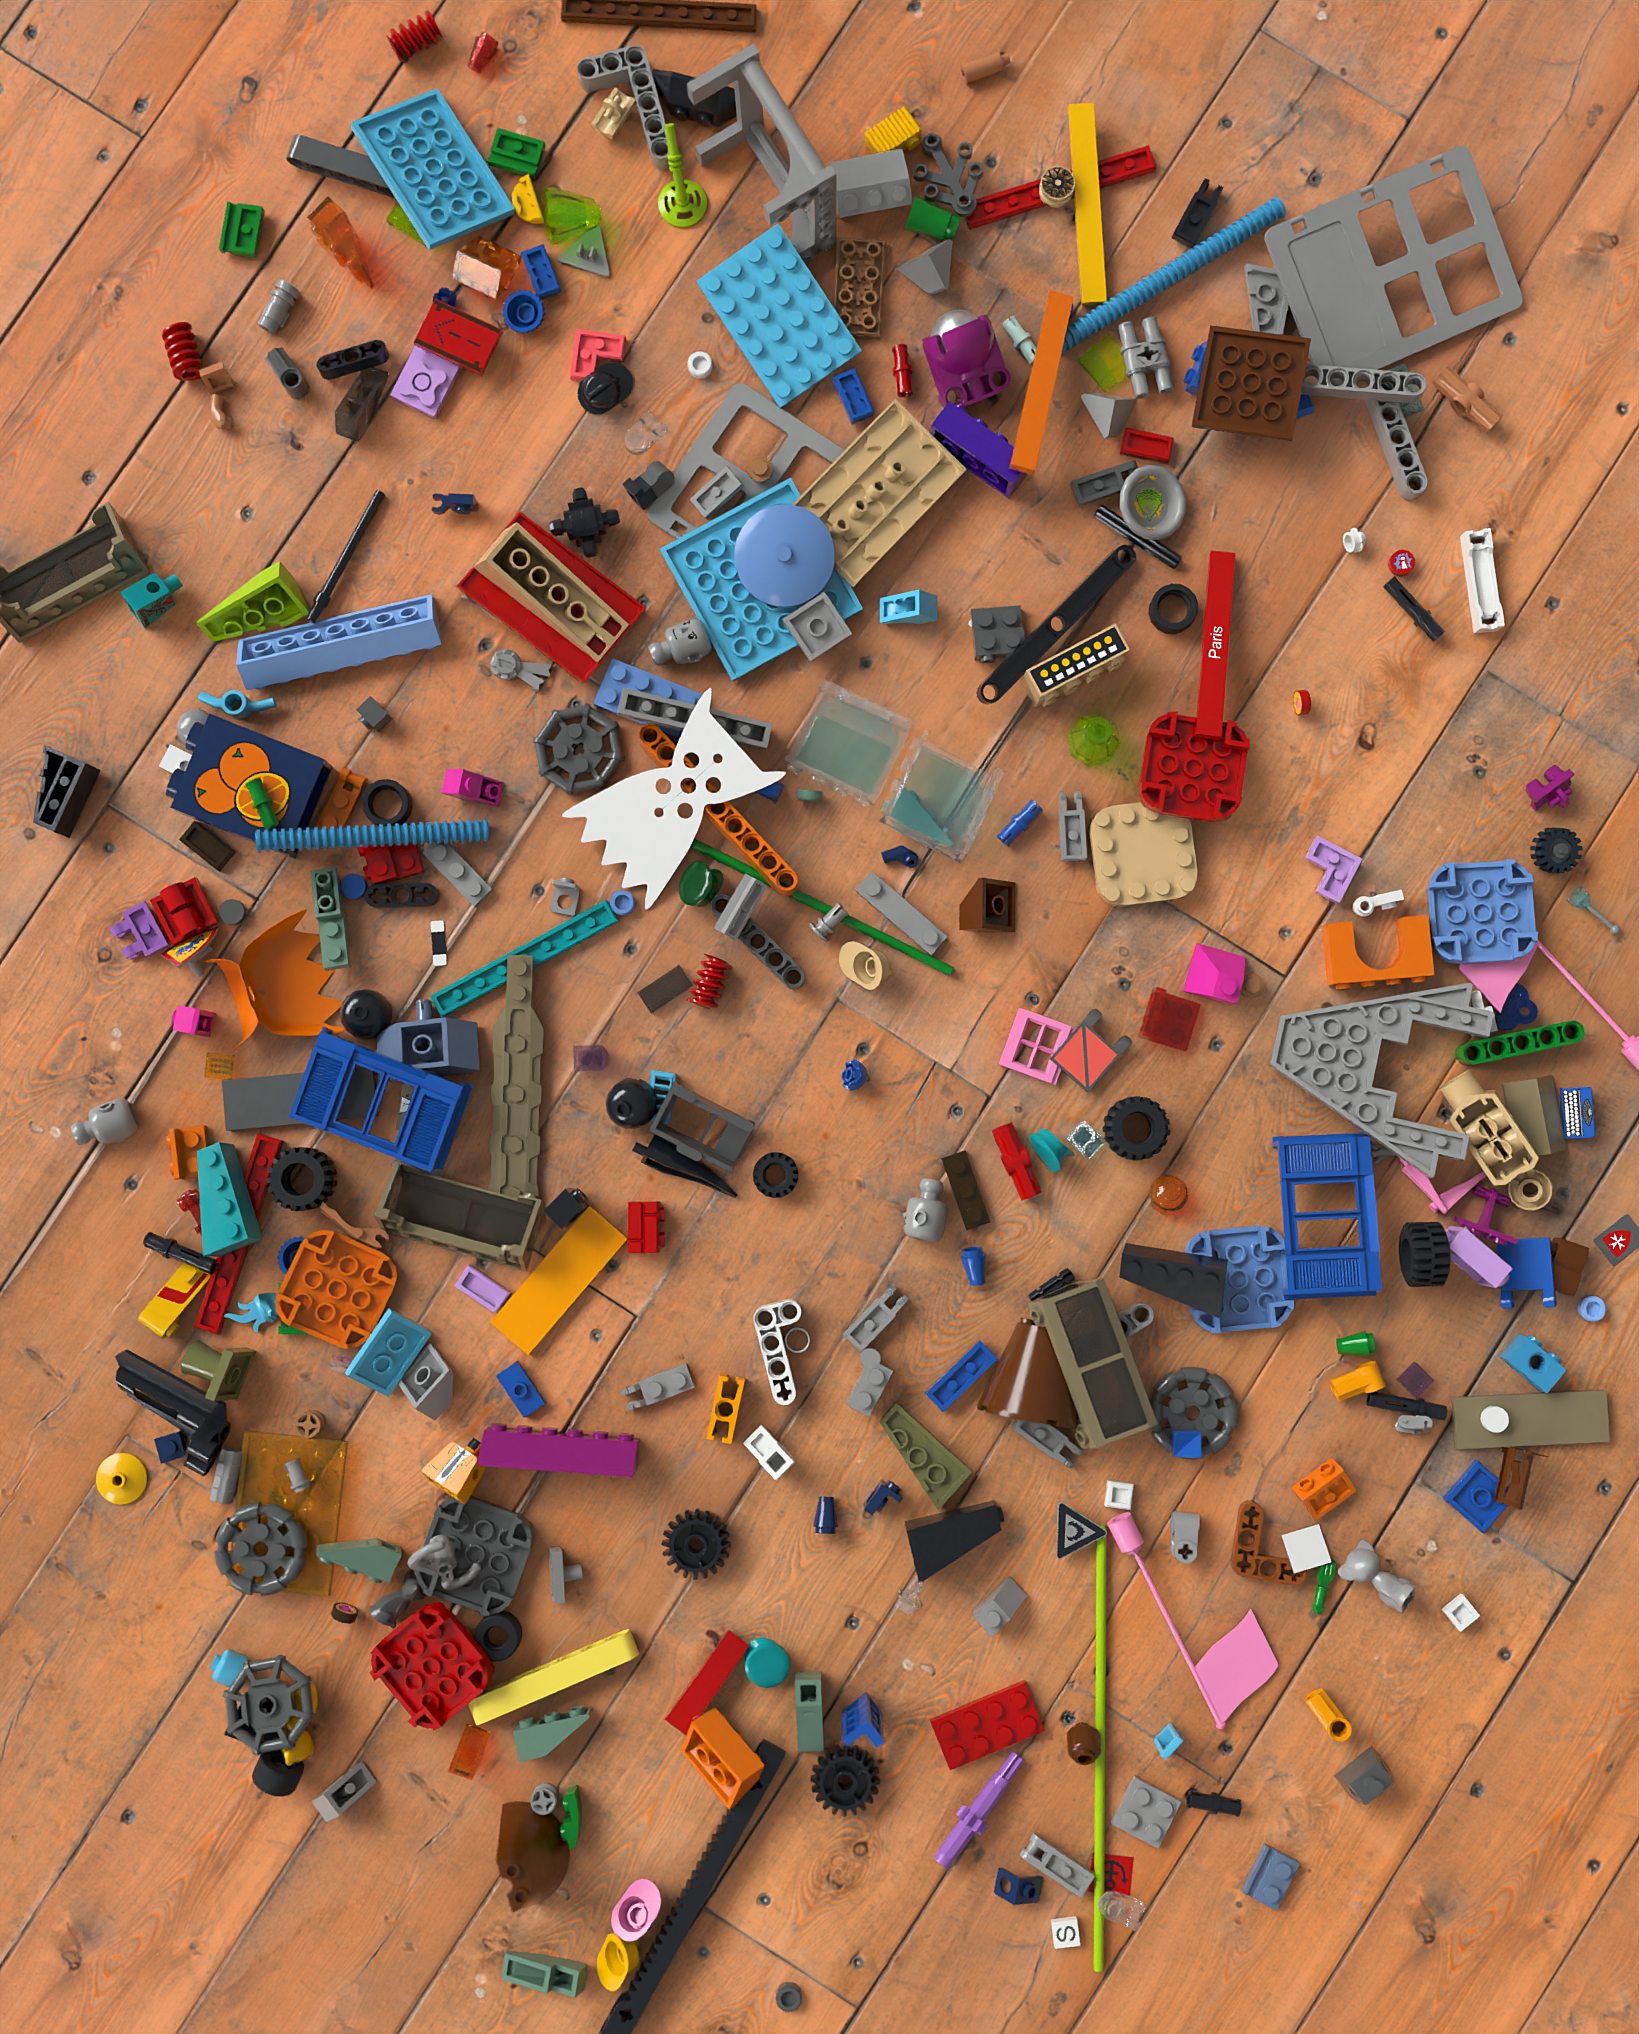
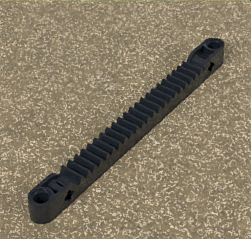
M764 1738L759 1743L754 1753L761 1758L762 1763L765 1765L760 1775V1780L749 1789L730 1810L727 1808L726 1815L722 1816L721 1825H717L716 1834H712L711 1842L707 1843L706 1851L702 1852L700 1861H697L695 1870H692L690 1879H687L685 1888H682L680 1898L677 1897L675 1907L671 1908L670 1916L666 1917L665 1924L660 1928V1933L656 1935L654 1943L650 1945L649 1953L645 1954L644 1962L640 1963L639 1971L635 1972L634 1980L630 1981L628 1991L622 1993L617 1998L599 2034L632 2033L786 1754L785 1750Z

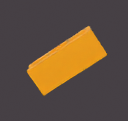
M721 1373L706 1439L713 1440L717 1438L718 1433L713 1432L716 1420L719 1419L729 1422L728 1435L722 1438V1442L731 1444L746 1378L736 1376L735 1381H737L739 1386L736 1396L732 1397L723 1395L724 1381L728 1382L729 1377H727L728 1374ZM722 1402H729L733 1406V1412L728 1415L722 1414L719 1410V1405Z

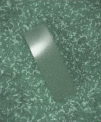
M507 1951L504 1957L501 1979L546 1994L552 1990L575 1998L584 1991L588 1964L543 1954Z

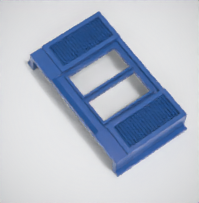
M322 1027L316 1044L313 1047L289 1117L382 1152L428 1172H433L436 1169L443 1170L474 1085L467 1082L457 1084L332 1035L333 1030ZM356 1065L382 1074L362 1130L337 1121ZM390 1078L415 1087L395 1143L370 1133Z
M1364 1133L1272 1137L1273 1147H1278L1288 1282V1289H1283L1284 1300L1377 1296L1376 1291H1382L1370 1136L1364 1137ZM1354 1182L1356 1210L1296 1213L1294 1185ZM1357 1218L1359 1246L1299 1249L1298 1220Z

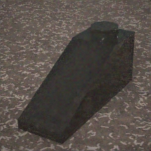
M375 367L360 372L335 410L336 434L357 442L361 440L371 423L389 377V372Z

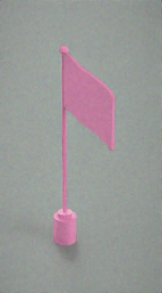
M1538 939L1532 950L1519 960L1459 964L1458 969L1473 983L1489 1003L1501 1013L1508 994L1526 971L1538 946L1625 1040L1621 1044L1624 1047L1621 1052L1639 1071V1036L1635 1037L1632 1035L1628 1037Z
M1125 1512L1113 1517L1108 1521L1107 1525L1122 1553L1127 1552L1128 1555L1134 1554L1217 1722L1216 1728L1219 1730L1224 1729L1226 1719L1237 1706L1262 1686L1279 1665L1252 1610L1250 1609L1238 1626L1215 1643L1197 1665L1194 1666L1138 1553L1142 1548L1141 1545L1144 1540L1131 1513Z

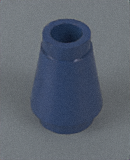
M819 1497L813 1523L815 1533H836L838 1523L834 1497Z

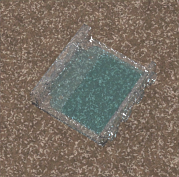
M823 679L819 686V693L789 755H786L784 761L788 765L787 769L795 774L801 775V772L811 776L810 780L819 785L826 783L833 786L832 790L840 795L846 796L848 793L856 797L855 801L863 806L868 807L869 804L875 806L913 727L914 721Z
M924 730L920 737H914L909 747L912 753L910 757L906 756L899 768L903 772L900 778L896 777L889 789L893 794L890 799L886 798L880 808V812L883 815L879 822L961 863L968 855L1005 771L998 767L990 774L926 741L929 731Z

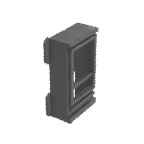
M674 1081L649 1131L676 1144V1149L679 1153L695 1161H700L703 1158L731 1172L743 1145L754 1128L755 1122L698 1095ZM677 1097L711 1112L710 1120L699 1141L664 1124ZM719 1116L729 1122L715 1149H712L702 1144L713 1121Z

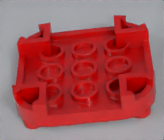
M1178 711L1167 712V714L1158 717L1151 724L1145 740L1139 780V796L1143 807L1162 815L1205 822L1228 820L1240 806L1243 798L1241 794L1247 753L1250 748L1249 738L1247 739L1244 731L1237 726L1236 722L1231 720L1223 722L1222 737L1220 740L1195 737L1196 717L1178 715Z
M439 1601L433 1604H426L415 1611L379 1642L370 1653L372 1654V1670L370 1674L374 1681L378 1678L383 1681L410 1714L411 1718L408 1722L413 1727L419 1725L424 1728H433V1731L442 1727L451 1717L474 1698L478 1697L491 1682L492 1675L495 1672V1667L487 1653L454 1613Z

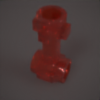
M197 1189L188 1190L181 1194L177 1202L184 1212L190 1210L198 1224L194 1229L202 1237L199 1191Z

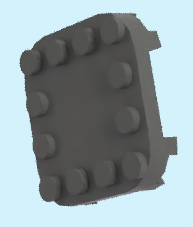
M449 1496L437 1507L433 1514L434 1517L424 1546L429 1544V1541L437 1535H446L450 1541H453L457 1562L456 1567L452 1570L453 1578L462 1576L474 1563H479L481 1569L469 1583L454 1590L444 1589L441 1584L442 1577L426 1567L414 1571L417 1582L423 1589V1593L429 1597L434 1595L480 1612V1615L484 1616L499 1613L509 1606L517 1592L533 1546V1524L526 1517L515 1511L470 1496L464 1505L452 1496Z

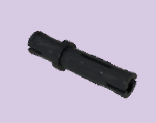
M1395 576L1383 586L1399 606L1415 621L1413 624L1416 627L1419 626L1433 642L1445 632L1433 619L1432 613L1429 610L1426 611Z
M149 1232L143 1240L144 1247L161 1253L162 1257L166 1259L173 1258L210 1275L217 1269L218 1262L216 1259L203 1256V1254L182 1246L175 1239L163 1238Z
M1378 1392L1367 1394V1406L1414 1416H1427L1445 1421L1447 1416V1406L1425 1402L1423 1398L1415 1400ZM1385 1401L1403 1404V1406L1386 1403Z

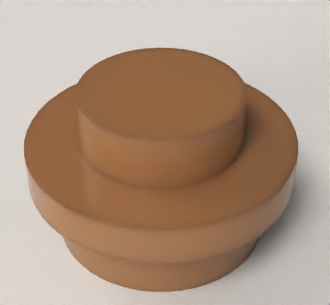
M756 457L750 461L748 474L752 480L765 482L772 475V464L768 459Z
M1254 973L1245 975L1240 993L1249 999L1259 997L1265 987L1263 979Z

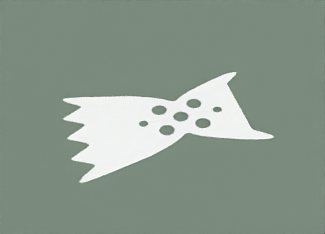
M711 688L704 692L691 713L675 748L670 767L652 769L626 778L578 803L562 814V817L587 818L581 838L582 843L596 840L607 841L602 865L627 863L622 888L641 884L647 885L645 909L650 908L688 852L700 826L705 805L723 803L773 784L786 774L783 771L762 772L709 712ZM689 752H693L699 757V764L695 768H688L684 764V756ZM715 754L722 755L723 760L721 763L713 761ZM688 777L696 782L695 791L689 794L683 792L680 786L681 781ZM710 777H716L721 782V789L717 793H711L706 789L705 784ZM661 778H665L671 783V790L667 794H660L656 790V782ZM682 803H689L693 808L691 817L681 818L677 812L678 806ZM656 808L663 809L664 814L662 817L655 816L654 811Z

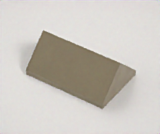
M1553 1075L1502 1083L1506 1108L1528 1138L1538 1156L1567 1150Z

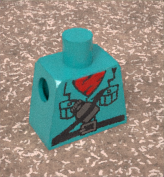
M153 573L120 593L130 611L141 625L146 628L175 606L176 602L172 593L183 587L175 574L162 581L156 573Z

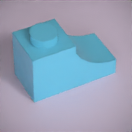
M915 590L880 598V623L922 624L938 620L937 595L922 590Z

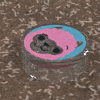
M333 1355L329 1366L337 1372L346 1374L345 1371L353 1359L346 1356Z

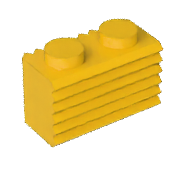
M903 106L897 112H894L889 117H886L885 120H882L864 133V144L871 154L903 149V151L908 149L910 151L920 143L922 129L907 108Z

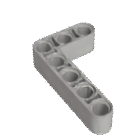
M632 45L582 59L577 65V74L580 85L585 91L593 92L630 82L652 163L659 170L669 169V160L667 158L669 150L664 127L666 123L645 50L641 46ZM635 60L641 61L638 64H632ZM610 67H617L615 70H608ZM593 73L592 76L585 77L586 74ZM641 83L647 84L645 87L638 86ZM647 106H653V107H654V108L651 109V110H645V109H644V108L647 107ZM653 129H660L658 133L651 132ZM659 152H667L664 156L657 155Z

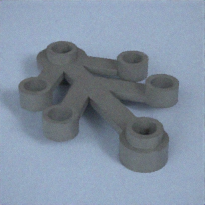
M929 133L922 141L923 152L926 156L935 159L942 174L928 171L927 166L924 164H917L913 168V177L918 182L926 181L933 183L926 185L924 188V198L926 201H937L951 205L957 215L967 217L976 209L977 201L973 193L978 180L983 176V166L978 162L969 165V179L963 191L959 182L967 161L972 157L971 144L967 142L959 144L957 148L958 158L952 170L942 152L940 136L935 133ZM964 149H966V150H968L969 152H968V153H962L961 151L964 150ZM975 169L980 171L979 173H972ZM918 171H923V172H925V173L922 174V175H918V174H917ZM935 184L950 188L953 195L939 192ZM929 191H934V192H935V194H933V195H929V194H927V193H928ZM962 201H967L968 203H967V204H961L960 202H962Z

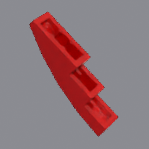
M727 1630L664 1720L686 1735L691 1723L699 1718L749 1645L730 1630Z

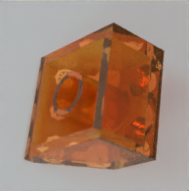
M478 235L457 250L452 279L460 282L464 287L482 292L485 297L496 299L507 290L522 260V256Z

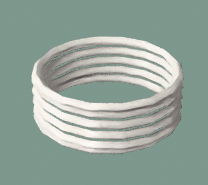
M799 1327L789 1330L785 1337L786 1347L794 1353L805 1351L810 1343L807 1331ZM802 1330L806 1333L808 1344L804 1349L795 1351L788 1346L787 1336L791 1331Z

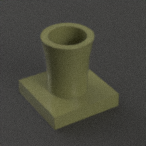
M196 1340L188 1347L183 1356L181 1372L211 1381L205 1396L209 1400L237 1399L256 1351L248 1347L224 1349L223 1354H221L201 1340Z

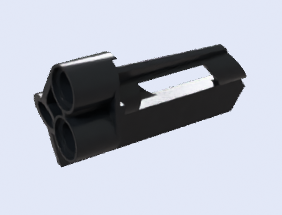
M128 1349L118 1353L115 1356L119 1365L116 1372L118 1387L126 1392L127 1396L191 1436L189 1439L191 1442L182 1457L184 1458L183 1466L205 1477L212 1468L231 1429V1424L227 1421L226 1403L205 1398V1391ZM139 1391H141V1392H143V1393L149 1395L150 1397H152V1398L158 1400L159 1402H161V1403H163V1404L169 1406L171 1409H169V1408L165 1407L164 1405H162V1404L156 1402L155 1400H153V1399H151V1398L145 1396L144 1394L140 1393Z

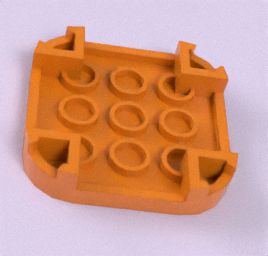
M330 1230L315 1231L305 1237L300 1244L277 1292L275 1299L276 1311L282 1322L288 1326L336 1345L339 1348L350 1349L359 1347L367 1341L375 1329L395 1287L397 1279L396 1266L392 1259L383 1252L338 1232Z

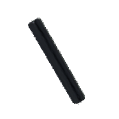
M1100 505L1094 515L1096 519L1172 569H1175L1180 563L1182 557L1157 540L1143 539L1133 533L1123 518L1106 506Z

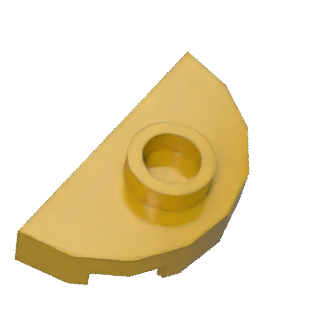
M527 174L518 180L519 183L515 186L514 191H512L513 206L518 216L526 222L533 224L544 223L530 176Z

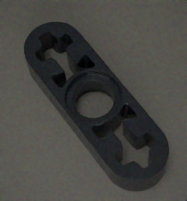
M373 340L324 355L318 359L316 365L322 378L332 380L381 365L389 359V352L383 341ZM354 357H358L356 361L350 363L348 362V360Z
M430 883L375 884L368 887L365 891L366 902L374 908L431 907L438 902L440 897L438 889ZM413 888H416V893H425L428 888L433 893V896L429 897V901L426 902V899L423 897H415ZM388 889H391V903H388V898H380L378 903L371 898V895L376 894V890L384 895L389 894ZM400 889H406L409 893L408 900L403 903L396 900V892Z

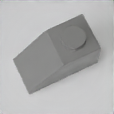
M1009 1576L972 1610L973 1616L992 1637L1013 1617L1027 1595Z
M361 1761L330 1784L312 1800V1803L325 1821L328 1822L340 1816L377 1781Z

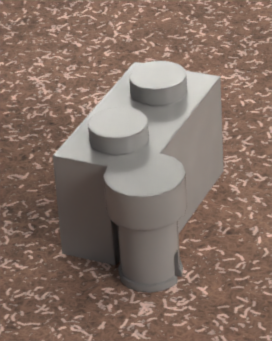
M867 1348L861 1353L860 1360L864 1368L846 1400V1405L868 1417L872 1413L893 1373L892 1367L880 1362L881 1356L874 1348Z

